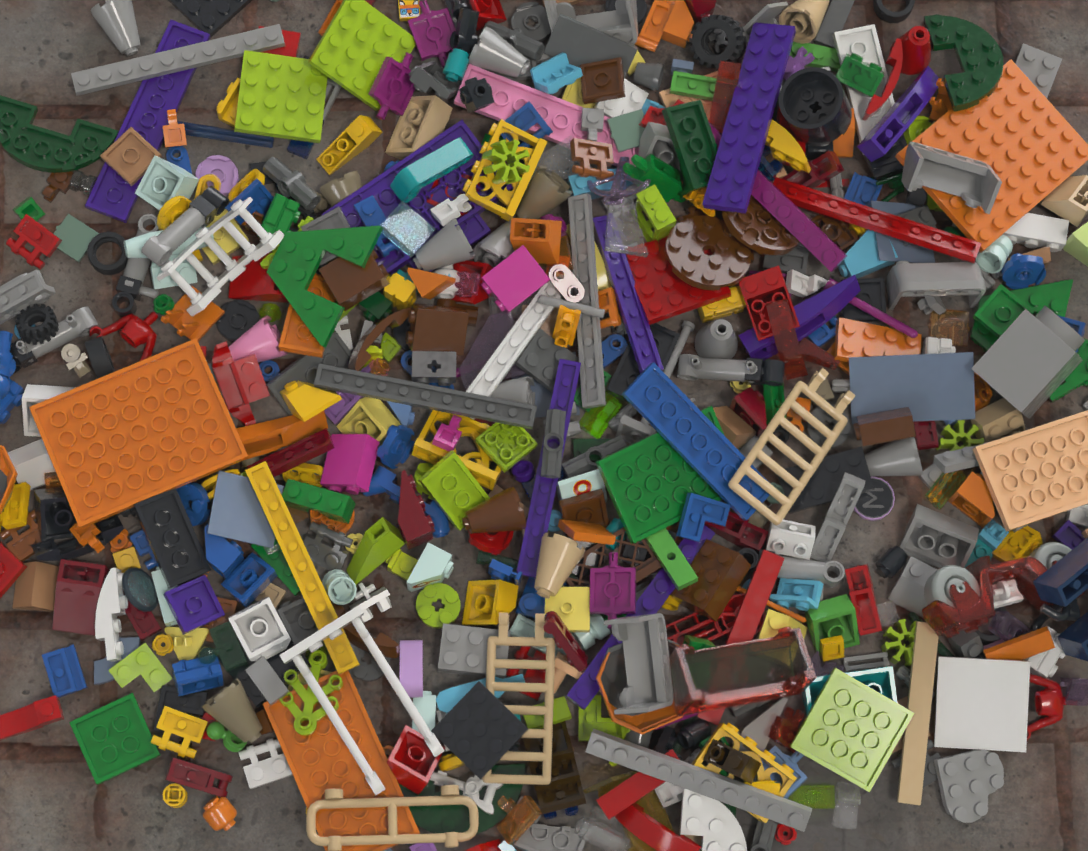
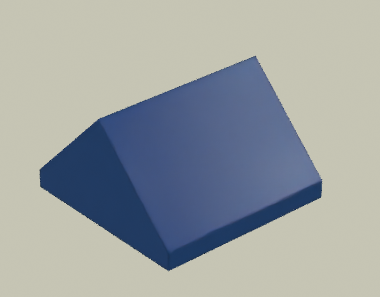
M252 552L221 585L247 608L277 577V574L269 564Z

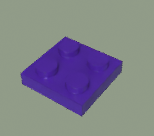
M206 575L163 594L183 635L225 616Z

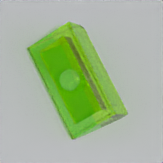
M606 391V406L591 408L589 413L585 412L579 421L580 429L596 439H600L609 426L608 422L616 416L623 405L611 394L606 393Z

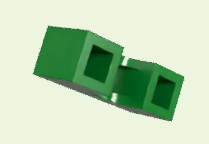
M291 479L287 480L282 494L287 507L304 512L314 510L324 514L329 519L349 524L356 505L348 495Z

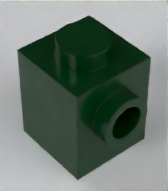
M378 291L358 303L359 310L364 313L363 316L368 321L378 322L393 313V303Z

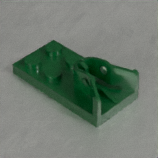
M701 100L663 109L662 113L676 150L681 174L684 179L681 195L684 196L692 191L707 188L718 147Z

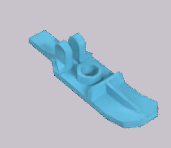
M523 674L505 679L495 677V682L525 683ZM486 678L439 692L436 698L439 710L449 713L478 681L486 687ZM495 691L494 696L498 699L505 691Z

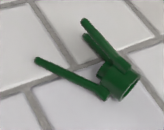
M903 170L877 179V186L888 183L890 189H895L894 192L882 200L883 202H888L896 195L904 192V184L901 181Z

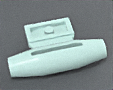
M202 227L173 251L168 260L172 262L197 238L195 235ZM163 230L149 232L125 240L124 249L126 257L148 258L141 252L142 247L149 238L154 235L158 236ZM203 242L195 250L207 247L206 243ZM185 259L176 268V271L188 284L197 283L196 270ZM152 261L150 270L153 289L178 286L169 275L159 281L156 277L162 272L160 270L161 266L156 265Z

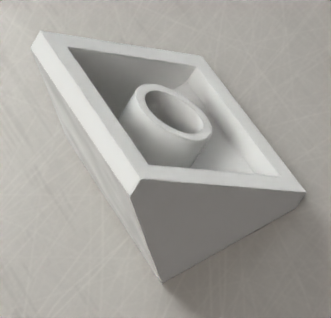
M42 439L8 452L18 473L16 478L18 484L28 483L31 486L30 491L59 479Z

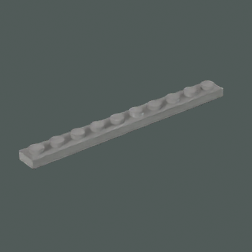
M280 24L82 70L71 73L75 92L78 96L242 57L244 50L263 52L284 47L285 42Z
M586 193L568 198L573 275L583 285L585 291L584 297L576 303L599 308L591 195ZM574 288V293H575V295H577V289H576V288ZM581 313L577 327L579 362L581 363L582 407L588 409L606 406L600 317Z
M593 729L585 751L594 756L803 832L806 829L812 812V808L596 729Z

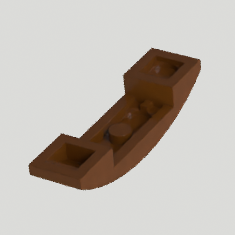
M410 307L392 313L371 326L357 343L350 358L348 369L359 371L372 357L366 349L388 325L392 329L400 326L409 316V311L413 309Z
M331 601L338 618L346 613L345 608ZM352 623L343 628L350 643L370 653ZM380 633L376 638L372 637L384 657H399V644L383 633Z

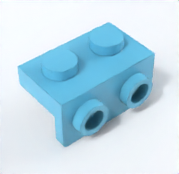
M563 52L530 70L535 89L547 94H554L559 91V88L573 84L576 79L583 76L581 68L569 64L567 54Z
M780 578L777 594H770L769 599L786 609H789V607H795L802 611L818 609L824 584L821 581Z

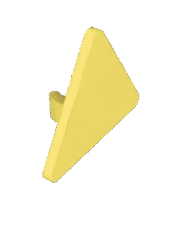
M166 627L165 633L173 638L174 651L179 661L196 659L209 633V629L197 628L183 635L180 627Z

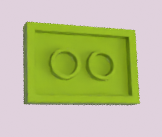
M452 450L418 479L459 531L464 528L462 517H465V512L490 498Z

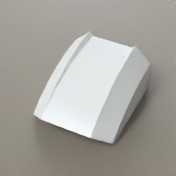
M269 596L228 617L250 661H258L263 656L265 659H268L284 651L291 641Z

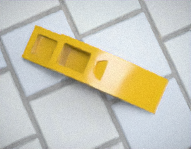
M771 120L765 145L770 146L773 153L772 156L780 162L786 161L797 171L803 170L809 173L811 169L799 143L784 127Z

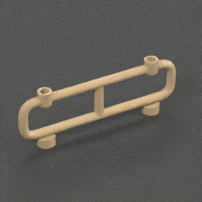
M458 785L441 786V796L343 799V789H326L325 799L312 803L306 815L308 838L315 845L328 846V851H342V846L415 843H445V848L459 847L458 842L469 841L475 837L479 827L477 804L470 797L459 795ZM465 805L469 809L470 826L466 832L398 835L397 807ZM388 807V835L320 837L316 833V813L320 809Z

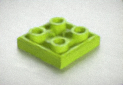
M497 422L475 439V442L504 473L538 446V443L524 428Z

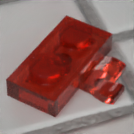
M787 707L784 712L785 718L776 716L768 737L789 752L794 753L796 750L791 748L790 744L799 730L797 727L803 719L804 713L797 709L795 715L792 716L794 710Z

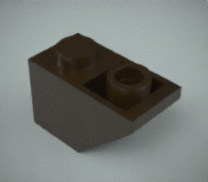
M715 739L712 740L703 758L706 762L752 784L762 764Z

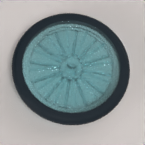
M129 568L126 570L122 577V586L129 602L144 612L154 610L158 604V597L152 578L139 568Z

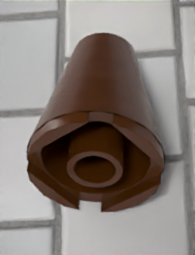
M508 487L466 511L465 517H462L465 531L469 530L473 534L520 531L525 529V514L523 508L521 509L519 502L521 500L516 489Z

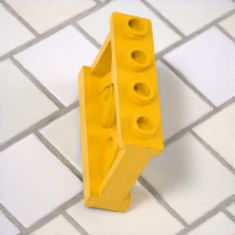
M500 119L497 124H492L488 132L491 135L489 142H484L479 153L483 154L486 151L492 150L493 147L490 145L499 141L500 134L508 133L512 136L513 140L519 141L520 139L533 146V149L517 147L516 153L528 150L529 157L522 160L524 165H530L529 171L520 174L522 180L511 183L512 191H508L506 187L502 190L501 187L506 182L500 184L493 183L492 180L495 178L494 172L480 176L483 167L493 163L481 157L480 161H475L471 172L474 174L471 180H466L462 191L465 192L469 201L501 216L502 219L509 222L518 208L548 141L542 138L538 139ZM481 182L485 185V188L481 191H487L491 188L493 192L488 196L482 197L476 192V185ZM496 195V197H497L504 205H506V208H504V207H502V206H500V205H498V204H496V203H494V202H492V201H490V200Z
M432 410L419 437L414 443L412 455L435 465L448 454L449 451L433 445V440L429 443L425 439L430 431L434 436L436 435L435 422L440 421L449 425L453 415L456 414ZM456 415L462 418L458 429L462 432L461 437L470 436L479 451L467 453L463 457L457 456L481 486L493 491L502 470L498 465L495 471L489 469V461L493 460L475 442V439L490 426L485 423H479L470 417ZM470 458H475V461H476L477 463H475V462H473V461H471V460H469V459H470Z
M729 722L727 724H719L696 759L691 763L719 774L722 769L710 763L706 766L701 763L704 761L703 758L712 740L719 741L720 738L726 736L733 741L731 748L739 751L741 744L749 751L740 752L760 763L763 761L770 766L764 770L763 763L761 764L756 774L757 781H772L770 775L774 772L781 776L780 797L785 796L797 779L793 775V769L784 763L782 766L774 761L776 757L767 750L760 751L756 748L757 743L748 736L745 738L738 734L739 729ZM728 773L727 777L734 779V776ZM748 812L761 823H767V821L769 820L762 816Z

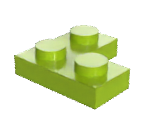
M146 643L142 644L108 670L121 688L141 675L152 691L156 692L162 685L164 686L173 679Z
M595 695L585 710L578 706V741H589L593 729L618 738L621 737V725L612 722L611 718H601V695Z

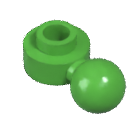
M212 722L207 727L208 737L213 740L223 739L224 746L231 752H240L247 744V742L244 743L229 730L226 731L219 722Z

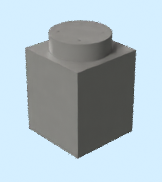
M1044 306L1036 316L1025 309L971 369L1030 419L1083 361L1075 351L1084 343L1085 339L1048 307Z

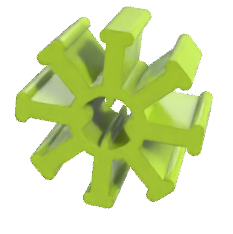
M504 139L491 144L490 146L493 149L483 153V159L493 162L492 165L483 167L484 174L496 172L495 178L492 180L493 183L500 184L506 182L508 185L522 180L519 175L529 171L530 165H524L519 162L520 159L529 157L528 150L516 153L517 147L520 144L519 141L512 140L506 142Z
M958 420L953 426L955 431L950 428L949 424L942 430L940 435H943L946 439L941 438L938 441L939 448L936 449L954 451L964 447L981 445L984 443V438L971 439V435L974 436L979 428L973 424L966 434L964 433L965 420ZM961 441L963 445L959 447L957 443Z
M901 619L894 624L898 632L890 626L883 634L884 637L887 636L894 642H885L881 648L882 652L896 649L895 655L889 660L894 665L900 661L901 655L904 654L905 666L907 667L912 665L914 634L917 621L910 625L911 628L907 632L906 619ZM904 638H906L905 641L908 640L910 643L907 648L901 644Z

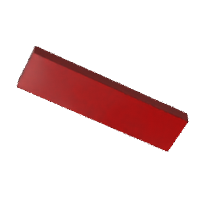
M673 749L665 754L680 760ZM637 772L597 799L596 802L608 820H610L666 781Z

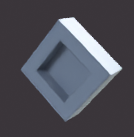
M673 59L670 75H673V71L692 74L694 62Z

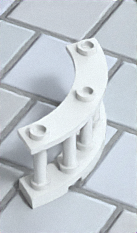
M251 197L243 202L241 199L236 201L230 207L232 210L222 216L208 229L203 227L195 235L197 238L172 262L168 260L161 266L160 270L162 272L156 278L160 281L169 275L188 295L192 304L186 311L191 316L204 310L221 292L220 288L229 280L232 282L245 271V266L252 260L256 262L274 250L282 241L284 234L280 230L273 234L267 233L247 211L246 207L253 201ZM240 215L261 238V242L256 246L250 244L230 220ZM222 226L245 250L243 252L245 255L238 261L232 260L211 237ZM203 242L226 265V271L219 277L213 276L192 253ZM185 259L207 282L208 288L202 294L200 292L197 293L176 271V268Z

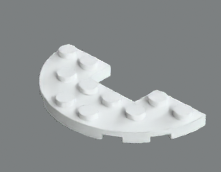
M683 788L680 835L702 836L701 851H747L741 826L723 803Z

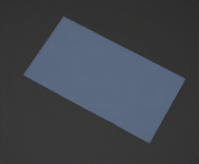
M973 352L849 357L850 391L856 395L851 401L852 424L858 423L857 416L909 407L913 422L975 419L974 371L971 369L974 366Z

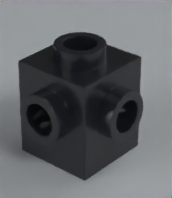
M477 77L465 81V86L459 89L460 99L465 104L468 113L488 107L494 103L492 88L485 78L477 80Z

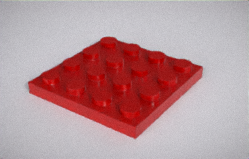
M668 236L658 241L653 240L624 250L635 281L634 287L649 325L731 297L729 286L721 287L720 290L715 291L703 290L693 287L678 278L672 271L669 261L665 258V243ZM711 249L703 251L706 255H713L710 251Z

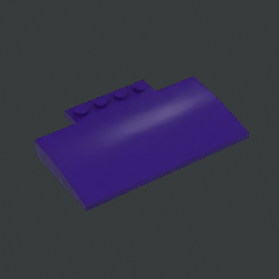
M460 120L322 215L340 207L351 228L365 227L356 213L354 205L373 195L403 245V248L392 250L384 258L375 245L374 250L379 257L376 259L378 265H384L389 273L388 276L406 264L411 268L418 269L413 260L416 257L415 252L444 227L432 216L430 209L435 206L426 203L427 198L438 203L446 199L453 201V198L447 197L445 194L446 186L449 187L447 193L451 197H457L460 192L465 194L462 189L467 179L463 177L466 174L473 176L474 173L471 172L475 161H480L483 155L479 153L482 145L464 121ZM461 137L474 156L464 165L439 178V183L434 189L431 190L434 183L432 182L421 188L414 199L406 204H402L390 188L396 175L408 165ZM483 169L480 176H485ZM483 183L480 186L476 185V191L482 197L488 196L493 192L491 188L487 191H481L485 188ZM505 184L501 187L502 190H504L505 187L508 191H512L513 189L511 184ZM495 195L490 201L497 203L500 200ZM468 200L466 202L472 208L467 214L456 218L458 222L457 225L461 227L471 246L489 234L491 230L479 215L486 209ZM389 238L382 240L384 244L391 242Z

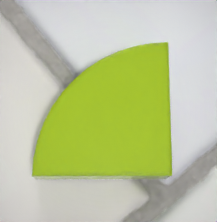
M385 332L381 341V349H383V358L387 363H390L401 350V347L394 338Z

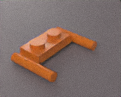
M654 0L637 38V42L634 45L655 53L676 0Z

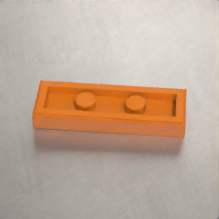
M1045 626L984 649L983 652L986 659L1021 661L1053 649L1055 645L1048 627Z

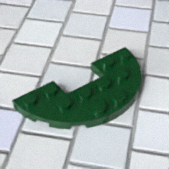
M939 14L924 16L923 22L925 28L929 31L933 51L954 48L962 73L944 75V84L953 111L968 109L979 104V101L984 97H989L998 87L1003 72V55L995 39L978 25L964 19Z
M0 95V144L13 159L34 170L62 173L84 168L101 158L100 155L114 143L119 133L118 130L77 119L70 136L32 125L38 112L37 106Z
M525 764L496 765L492 768L491 774L525 775ZM429 780L419 795L399 784L404 797L441 796V792H435V784L431 780ZM503 784L502 787L496 789L492 801L494 814L489 815L478 807L479 827L476 835L489 830L508 815L519 798L523 784ZM484 786L479 791L480 800L484 799L488 786ZM465 805L408 806L416 825L431 833H463L469 829V809Z

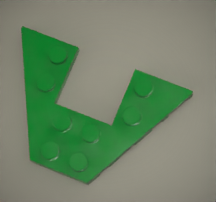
M381 226L286 232L274 255L267 273L324 348H326L345 308L307 291L326 251L364 268L383 230Z
M1064 280L1012 290L1010 292L1033 309V314L1037 315L1046 306L1056 315L1065 317L1073 280ZM991 295L981 297L978 301L976 312ZM974 319L970 339L987 352L998 338Z

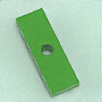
M666 528L645 538L678 591L698 582L697 575Z

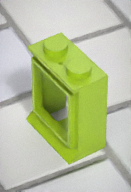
M654 184L636 194V207L630 212L647 242L658 241L668 236L677 221ZM643 210L649 219L647 221L641 213Z

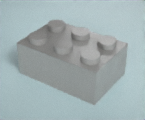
M443 624L438 672L486 677L487 640L490 636H499V630ZM496 645V659H508L509 646ZM495 668V677L505 679L506 668Z

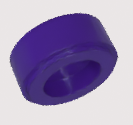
M519 461L512 467L514 479L518 482L529 481L535 475L533 464L530 461Z

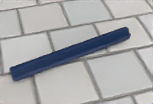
M177 121L178 124H184L185 134L189 136L272 148L274 145V137L234 132V129Z

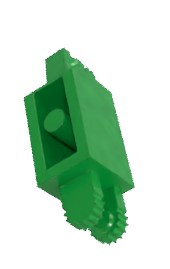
M635 154L631 158L634 165L627 162L623 165L624 172L635 179V184L639 188L647 189L655 184L665 202L668 203L671 199L681 203L685 201V198L681 195L683 184L680 180V171L654 155L649 154L644 159Z

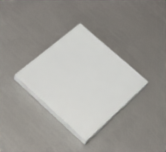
M938 656L934 747L1026 752L1030 661Z

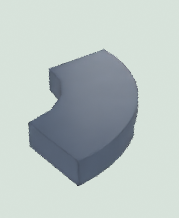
M140 637L119 638L124 647V654L121 655V660L140 647ZM107 657L94 661V684H105L115 680L108 670L119 661L111 662L107 660Z

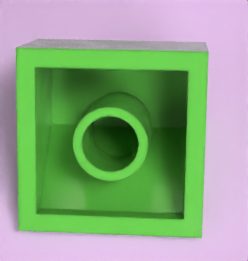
M847 594L820 601L818 609L805 611L806 623L817 656L820 655V639L842 635L844 648L860 644L856 610Z

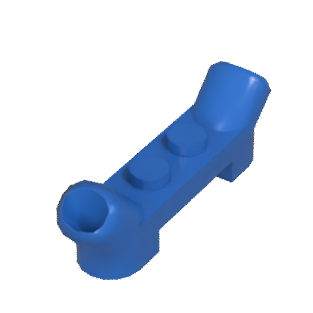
M378 466L372 475L369 491L362 492L363 495L368 497L386 493L390 495L389 499L399 505L400 487L395 484L397 475L382 466ZM434 500L430 505L424 502L426 506L424 514L425 516L430 515L435 526V532L432 533L433 537L440 538L448 535L450 526L447 516Z

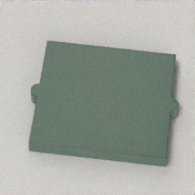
M642 109L607 119L611 132L610 138L614 140L618 153L639 147L640 138L645 128L639 125L644 117Z
M68 214L62 223L56 226V231L53 234L62 240L56 249L79 263L87 253L88 245L92 238L99 233Z

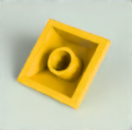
M299 380L287 383L284 386L285 389L280 391L291 414L303 422L342 400L340 395L331 390L318 388L314 384Z
M503 580L468 581L462 625H497L499 623V613L509 614L516 607L518 585Z

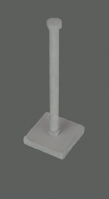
M683 321V329L663 371L669 378L690 332L695 328V325L690 321ZM623 415L615 437L621 435L625 442L633 444L657 431L649 426V422L644 417L639 422Z

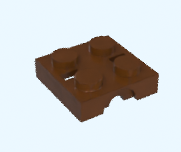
M819 214L811 219L822 232L838 244L842 251L852 247L859 240L855 231L850 230L844 221L823 214ZM820 220L823 222L822 228L818 224Z

